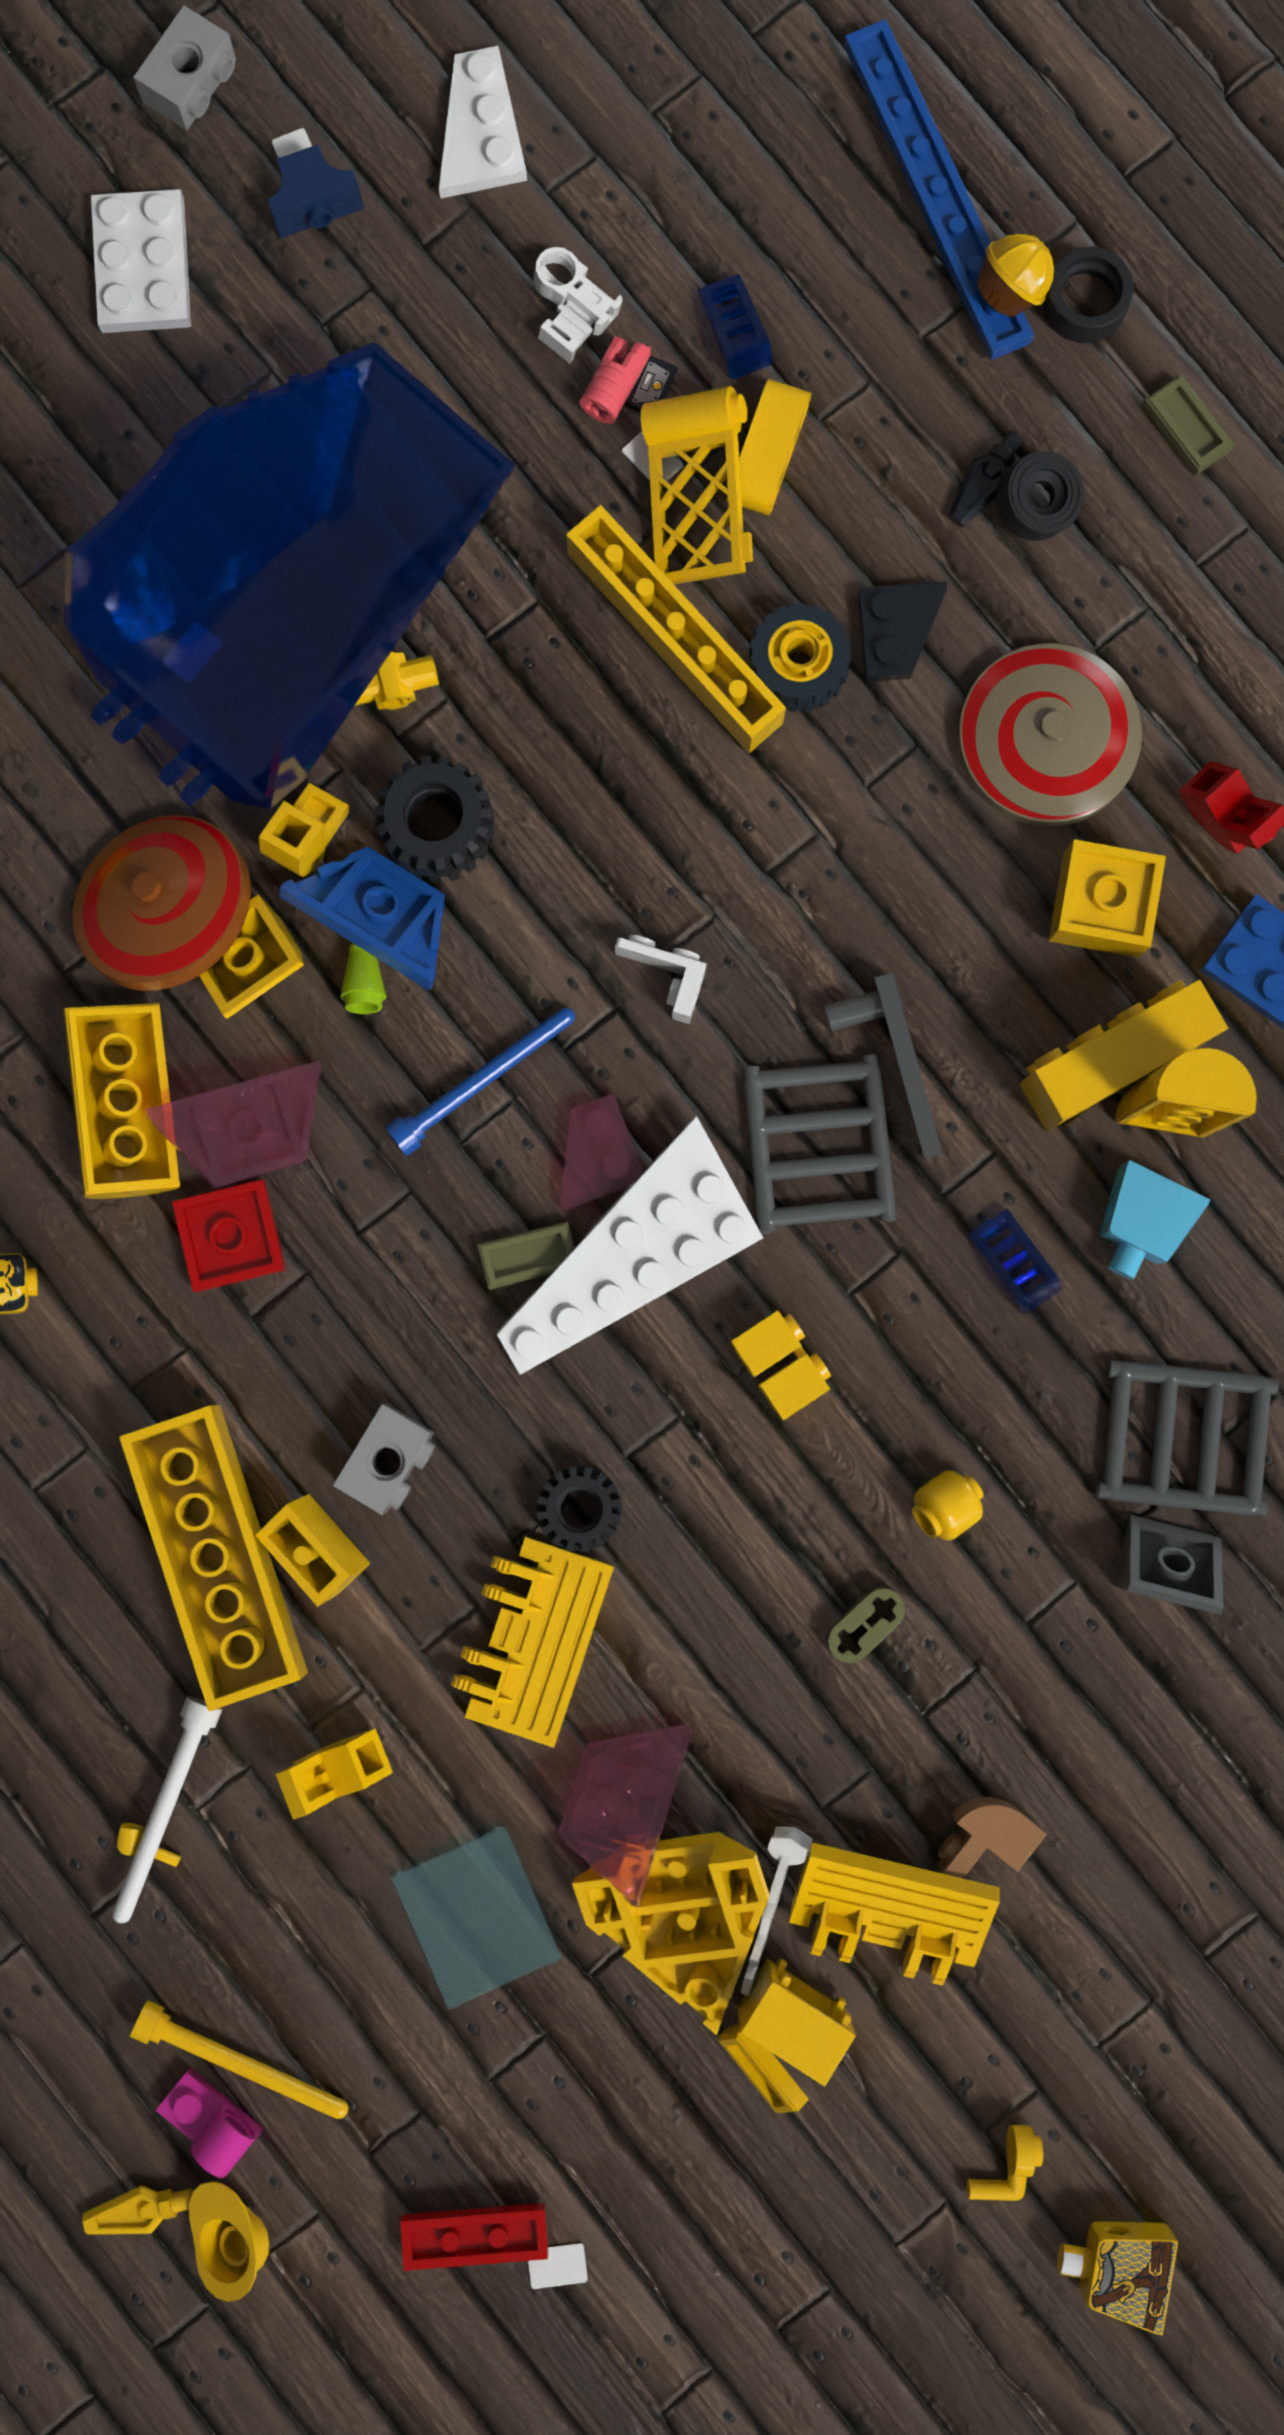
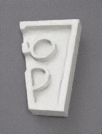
M499 46L455 54L439 183L440 199L527 181L526 167Z

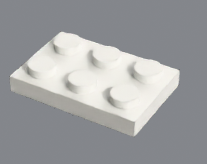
M181 189L91 195L97 321L101 332L111 333L191 327L185 205Z

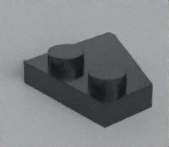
M947 582L859 588L858 602L865 682L911 679L946 593Z

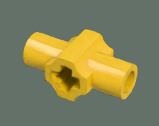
M390 651L375 655L373 659L366 661L368 671L343 677L346 695L351 707L376 701L379 710H395L407 707L408 704L416 701L414 691L439 685L432 655L407 661L404 652L394 653Z

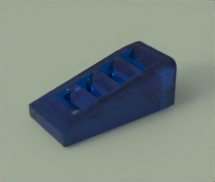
M740 274L698 289V296L730 378L736 379L770 366L772 364L771 344ZM734 297L738 298V301L730 303L717 309L715 307V305L718 303L724 302ZM744 314V316L722 323V321ZM750 331V333L742 335L732 340L729 339L744 332Z
M1005 1209L969 1234V1237L1023 1315L1029 1313L1061 1291L1062 1282L1008 1209ZM1008 1228L1012 1235L993 1248H990L987 1242ZM1019 1244L1022 1251L1001 1263L998 1257ZM1030 1260L1033 1267L1013 1279L1009 1273ZM1041 1276L1044 1282L1025 1295L1021 1288Z

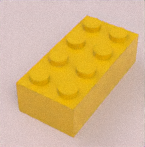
M1181 979L1146 1001L1149 1008L1145 1009L1141 1002L1137 1003L1108 1022L1106 1025L1109 1030L1104 1032L1101 1025H1098L1066 1046L1069 1050L1068 1053L1063 1055L1058 1047L1034 1061L1035 1063L1027 1067L1026 1069L1030 1075L1020 1082L1019 1085L1044 1129L1048 1131L1153 1073L1183 1053L1198 1048L1229 1029L1201 980L1199 979L1186 987Z

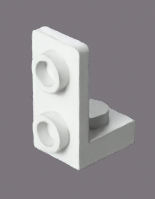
M631 934L628 940L618 937L615 945L616 955L684 975L683 979L674 977L666 1004L674 1006L672 1019L690 1024L707 964L700 962V956L689 950L673 948V952L670 953L654 948L656 944L654 941L639 935Z

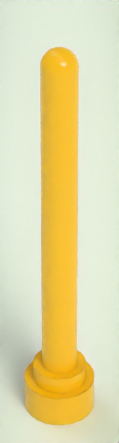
M146 2001L131 2032V2038L148 2045L149 2041L159 2044L160 2040H163L335 2119H342L348 2113V2104L345 2100L171 2022V2016L163 2013L165 2007L152 2001Z

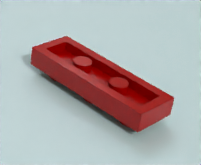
M545 2203L402 2214L403 2271L548 2259L549 2256Z

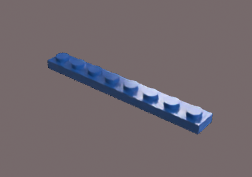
M881 20L846 35L844 48L990 361L1031 344L1034 334L1024 312L1014 317L998 312L986 302L978 288L977 279L986 256L985 249L991 242L887 20Z

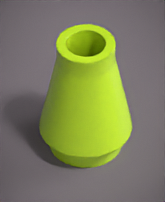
M353 943L349 945V957L340 998L345 1002V1009L348 1012L355 1014L379 1012L382 1010V1001L387 998L378 959Z

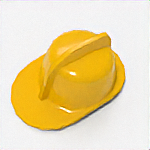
M215 2181L202 2183L193 2191L189 2202V2220L195 2245L198 2273L206 2289L216 2298L227 2302L240 2300L251 2290L256 2279V2272L263 2267L269 2254L270 2242L268 2232L262 2220L244 2205L237 2193L228 2186Z

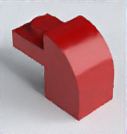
M1210 761L1178 791L1195 820L1216 842L1236 854L1245 846L1258 850L1262 845L1270 842L1276 836L1277 831L1284 825V805L1254 796L1241 772L1235 767Z

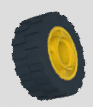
M795 603L794 606L789 607L784 605L779 607L775 613L772 614L770 612L764 617V622L761 625L758 624L754 631V640H751L750 669L782 702L786 709H788L787 711L795 713L796 710L813 711L818 706L822 708L827 705L833 696L836 698L841 692V686L843 683L845 684L848 677L851 658L850 639L846 637V629L843 624L838 623L835 615L830 611L825 612L821 610L820 606L814 604L807 606L804 603ZM795 652H803L809 655L811 660L805 664H796L788 657Z

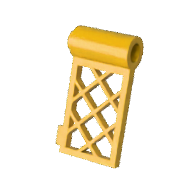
M731 386L644 403L641 408V428L648 446L655 564L673 584L746 573L745 563L753 561L752 534L750 532H743L738 433L741 431L742 423L747 421V406L743 395L737 394ZM725 447L726 462L716 476L713 477L700 464L711 449ZM696 452L692 458L687 455ZM680 455L688 464L671 485L663 478L662 459ZM698 470L711 482L694 504L680 491L694 472ZM726 478H727L728 488H726V487L723 485V482L726 480ZM664 486L668 489V491L666 492L665 495H664ZM718 489H720L728 496L729 508L718 523H716L703 512V509ZM677 496L691 509L678 527L673 530L666 524L665 511ZM700 516L714 528L700 547L696 549L683 536L697 517ZM729 524H730V534L725 530V529L728 527ZM666 531L671 535L668 540ZM722 534L731 542L732 562L713 564L705 556ZM680 542L694 555L682 570L669 572L668 556ZM701 561L707 565L697 568Z

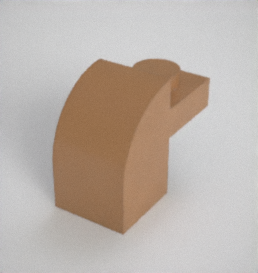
M994 1797L975 1798L963 1803L952 1812L951 1816L963 1830L959 1835L955 1832L952 1833L944 1841L937 1855L940 1857V1860L936 1865L942 1874L964 1878L988 1848L1018 1872L1047 1834L1038 1824L1011 1803Z

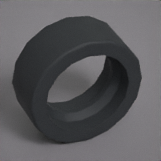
M1096 246L1079 247L1063 255L1054 266L1053 281L1043 302L1044 315L1052 329L1064 339L1080 344L1099 342L1111 336L1123 322L1134 293L1132 275L1125 262L1112 251ZM1080 274L1099 277L1109 285L1114 294L1112 308L1102 316L1087 317L1077 314L1066 305L1062 297L1061 291L1066 280Z

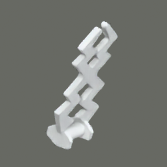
M776 1826L774 1835L771 1836L767 1850L779 1862L741 1989V1993L747 1996L750 1994L788 1868L790 1865H798L805 1862L807 1852H809L812 1838L797 1827Z

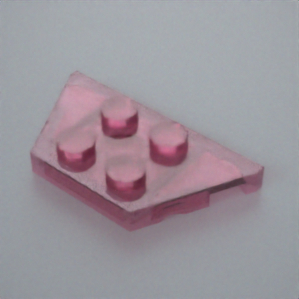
M320 1061L312 1062L148 1108L145 1110L146 1118L214 1189L298 1165L307 1160L310 1142L309 1133L314 1117L315 1096L318 1078L321 1074Z
M680 1725L587 1743L558 1831L560 1839L576 1854H580L601 1878L608 1880L624 1895L625 1900L635 1907H639L692 1734L690 1726Z

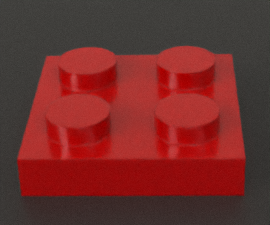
M257 1180L172 1202L194 1293L287 1271L265 1180Z

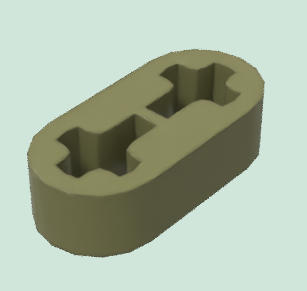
M883 1586L875 1587L865 1593L828 1630L826 1640L832 1655L845 1663L858 1662L868 1655L903 1620L905 1606L900 1595L892 1589ZM879 1597L881 1600L886 1601L891 1597L894 1603L890 1606V1610L894 1615L889 1620L880 1616L869 1625L865 1620L876 1610L872 1604L873 1600ZM862 1624L866 1629L856 1638L859 1648L854 1652L848 1648L840 1652L837 1649L841 1643L840 1638L837 1636L838 1633L843 1629L848 1633H852Z

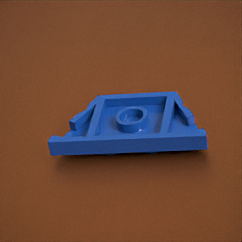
M368 846L349 854L343 861H332L318 867L316 875L297 883L290 879L281 885L280 898L425 989L430 990L432 988L436 973L435 968L445 894Z

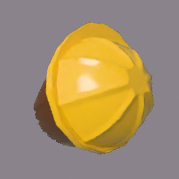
M1028 234L1008 235L998 241H992L985 249L986 256L977 279L978 288L986 302L998 312L1011 317L1022 313L1034 305H1041L1045 301L1046 294L1053 281L1054 266L1049 249L1037 237Z

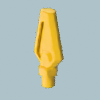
M141 2185L84 2212L82 2217L84 2231L87 2235L151 2234L163 2219L175 2218L178 2212L189 2210V2202L193 2190L190 2188L175 2192L172 2189L157 2192Z

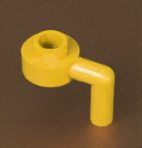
M1009 2125L1006 2138L1007 2180L967 2179L966 2194L968 2199L1019 2201L1024 2197L1027 2177H1032L1035 2167H1041L1043 2163L1042 2139L1040 2136H1034L1030 2125Z

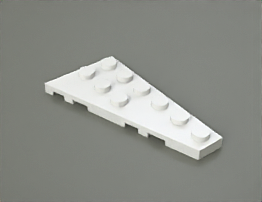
M694 1116L687 1123L681 1133L668 1147H665L649 1168L635 1183H632L585 1235V1238L562 1260L553 1273L496 1332L519 1375L763 1239L697 1116Z

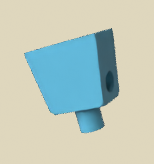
M1131 1160L1121 1164L1116 1173L1100 1230L1101 1237L1119 1245L1108 1269L1125 1278L1134 1280L1144 1258L1156 1264L1167 1262L1204 1212L1210 1199Z

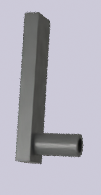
M893 973L875 977L878 990L826 1004L825 1009L832 1031L886 1017L925 1160L942 1156V1148Z

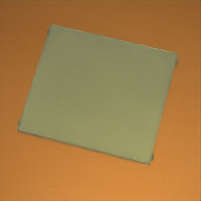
M506 1826L496 1827L492 1832L406 1871H399L392 1877L448 2010L458 2008L460 2004L550 1963L554 1964L562 1958Z

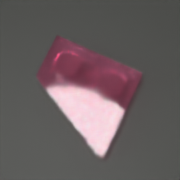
M614 1093L570 1109L560 1202L563 1212L627 1189L644 1173Z

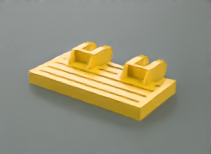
M525 1536L519 1556L538 1562L537 1569L499 1556L493 1557L491 1567L504 1574H513L531 1580L532 1584L528 1595L524 1596L506 1590L504 1587L496 1584H484L481 1592L482 1595L523 1609L522 1612L502 1606L489 1643V1647L507 1652V1659L469 1646H463L460 1655L471 1664L482 1665L502 1672L498 1685L496 1687L475 1680V1678L468 1675L454 1674L451 1686L492 1701L489 1702L472 1696L465 1718L554 1748L614 1565Z
M812 1842L790 1908L789 1923L809 1928L813 1913L819 1914L812 1933L810 1954L821 1956L823 1950H825L829 1932L843 1935L839 1942L838 1954L839 1961L850 1963L861 1928L862 1941L900 1950L906 1935L911 1936L903 1960L902 1975L913 1979L916 1972H918L923 1954L934 1956L936 1958L931 1966V1982L942 1986L949 1973L954 1955L955 1963L975 1967L1000 1903V1887Z

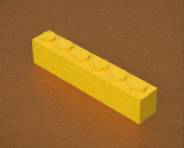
M602 505L597 507L566 534L568 556L748 753L752 752L783 724L786 707Z

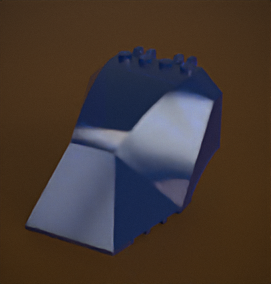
M376 342L328 360L326 368L304 377L299 372L289 376L288 383L264 393H260L258 389L248 392L246 400L219 410L217 405L208 408L174 433L172 443L138 484L102 520L66 549L64 624L97 681L110 691L102 701L100 700L96 704L90 717L98 725H104V723L115 717L122 706L125 705L132 712L114 727L111 735L121 745L125 744L130 738L137 735L143 725L146 724L179 754L164 766L158 777L167 787L182 778L191 765L196 768L200 773L186 784L179 796L189 806L202 798L213 784L232 802L271 809L304 781L512 473L515 464Z

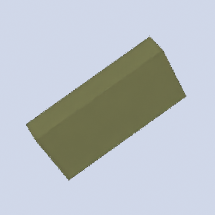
M1182 374L1147 397L1142 404L1144 410L1194 476H1197L1227 455L1235 446Z
M568 1222L478 1244L489 1290L551 1275L562 1260L574 1250Z

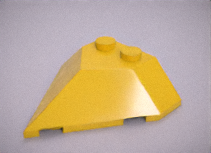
M720 1832L631 1844L575 1877L572 1886L585 1924L599 1936L603 1933L608 1935L624 1949L623 1957L680 2005L687 2002L704 2017L702 2024L717 2035L769 1898V1891L756 1852Z

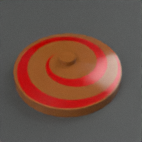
M160 816L126 829L112 839L95 856L86 869L76 891L72 913L73 929L82 954L103 976L129 989L140 991L163 990L196 978L212 967L228 951L244 925L251 897V881L246 862L241 852L219 828L207 821L192 816Z

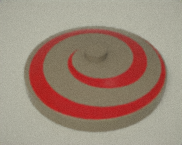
M1053 643L1035 644L1016 649L1002 656L986 668L977 678L965 699L957 728V745L960 761L969 782L980 797L993 809L1015 821L1044 827L1073 824L1085 820L1104 809L1115 799L1130 779L1136 767L1142 743L1139 709L1135 698L1122 677L1110 665L1092 653L1074 646Z

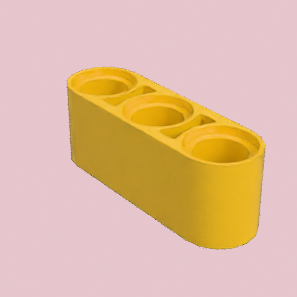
M770 378L767 380L739 457L742 508L770 516L809 407L811 392Z

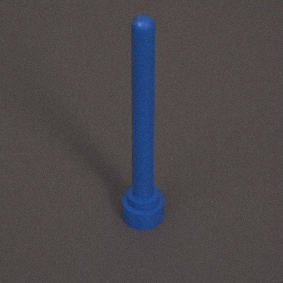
M568 1007L560 1009L412 1118L409 1114L404 1119L399 1116L386 1125L385 1129L407 1157L421 1147L419 1142L426 1137L425 1131L571 1025L575 1020L574 1011Z

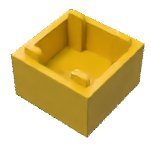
M1074 839L1063 853L1048 941L1139 958L1152 944L1166 856Z
M766 1958L755 1976L749 1996L744 1994L737 2005L741 2033L825 2087L856 2037L851 2022L852 2017L847 2009L844 2008L846 2000L838 1996L833 2001L785 1970L788 1964L784 1959L780 1958L775 1963Z

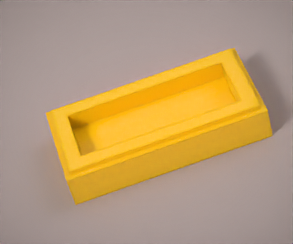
M740 2024L728 2026L718 2036L721 2045L775 2113L798 2112L809 2100L772 2052L741 2033Z

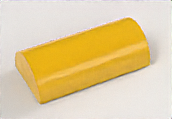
M159 1003L65 1008L64 1020L84 1197L90 1199L126 1198L163 1193L179 1188L180 1181Z
M1211 1048L1194 1049L1183 1053L1131 1086L1118 1104L1115 1121L1119 1124L1204 1138L1255 1114L1256 1089L1246 1067L1232 1055Z

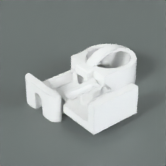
M552 247L539 255L535 265L533 281L537 291L558 306L557 311L560 314L553 322L547 319L540 327L538 339L570 364L574 359L576 350L592 331L593 335H601L617 317L623 299L619 295L614 301L586 278L588 268L578 261L572 252L565 248ZM551 263L561 264L571 272L573 279L569 283L563 284L549 272L545 265Z

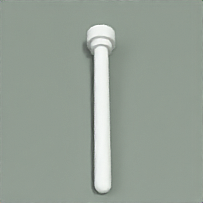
M187 1696L182 1707L180 1716L183 1717L181 1726L184 1728L183 1734L113 1909V1918L118 1923H126L133 1914L202 1735H208L210 1727H216L223 1710L218 1708L208 1712L205 1700Z

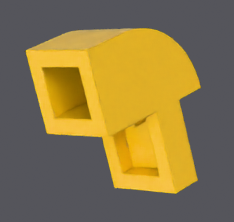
M309 783L293 806L283 801L259 836L261 854L301 877L308 876L325 857V847L349 814V805Z
M374 1728L316 1750L294 1761L293 1765L275 1775L294 1820L312 1813L336 1798L364 1790L392 1774L393 1771L377 1730Z

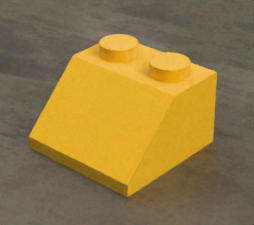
M258 894L250 900L244 925L232 946L212 967L200 974L199 977L222 1015L228 1019L304 966V961L300 948L281 918Z

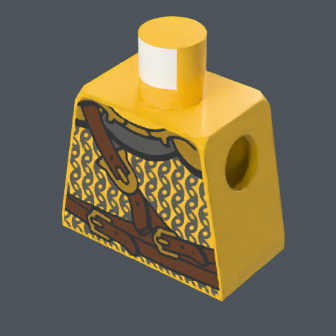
M1095 2221L1089 2226L1086 2248L1064 2243L1060 2244L1057 2255V2272L1060 2275L1080 2278L1079 2291L1087 2307L1163 2336L1178 2240L1165 2223Z

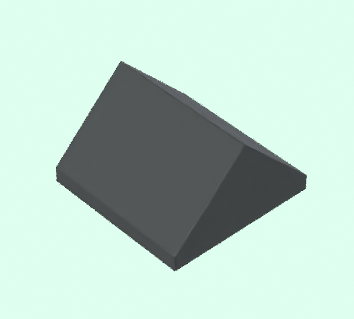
M1131 1515L1127 1523L1113 1586L1221 1615L1224 1609L1222 1538Z

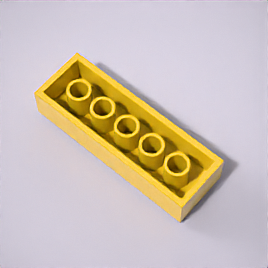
M210 1405L120 1436L122 1448L208 1712L301 1680L308 1674V1670L269 1552L255 1536L261 1530L221 1406Z

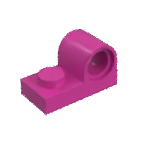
M191 2067L188 2068L156 2109L159 2114L193 2141L190 2151L194 2159L204 2170L218 2178H224L228 2175L263 2129L261 2125Z

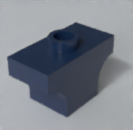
M319 144L276 159L282 177V184L278 192L267 199L280 238L309 228L318 229L326 227L334 219L364 209L359 185L353 169L338 170L330 166L325 160Z

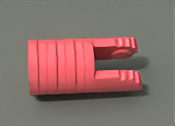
M617 336L614 337L579 401L580 406L588 415L603 423L612 424L615 422L651 355L650 346L637 342L633 348L631 347V352L627 355V340Z

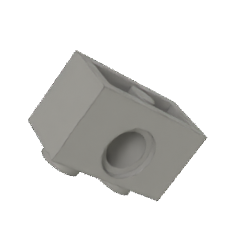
M183 5L133 77L142 102L183 129L188 130L196 118L204 115L208 109L210 98L219 84L226 82L233 73L236 56L229 33ZM195 68V70L190 73H183L187 69Z
M382 1404L333 1486L381 1515L387 1513L390 1507L398 1510L411 1490L412 1486L405 1481L414 1466L422 1470L436 1445L429 1442L435 1432L392 1406ZM386 1447L394 1449L400 1456V1467L393 1475L381 1472L377 1466V1456Z

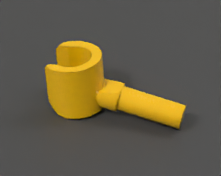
M135 1823L121 1824L117 1839V1848L121 1854L135 1856L146 1828L145 1826ZM158 1847L154 1858L177 1867L181 1856Z

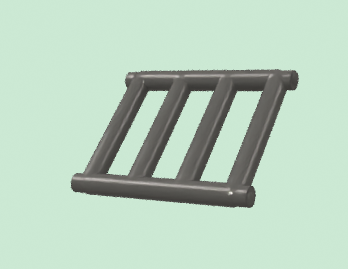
M870 1053L862 1056V1061L765 1071H760L759 1066H744L743 1083L760 1233L770 1234L775 1232L776 1226L878 1216L879 1221L894 1222L896 1220L895 1196L878 1054ZM853 1080L864 1081L866 1107L765 1116L763 1089ZM868 1125L871 1152L770 1162L767 1135ZM873 1171L876 1198L775 1208L772 1180Z
M1108 1361L1107 1375L1112 1377L1113 1381L1103 1482L1098 1481L1095 1489L1096 1498L1250 1516L1267 1515L1268 1503L1266 1499H1262L1270 1399L1271 1395L1277 1394L1279 1380L1277 1378L1129 1361ZM1132 1381L1159 1383L1150 1486L1122 1483ZM1178 1386L1205 1388L1196 1491L1169 1488ZM1224 1390L1252 1393L1242 1496L1215 1493Z

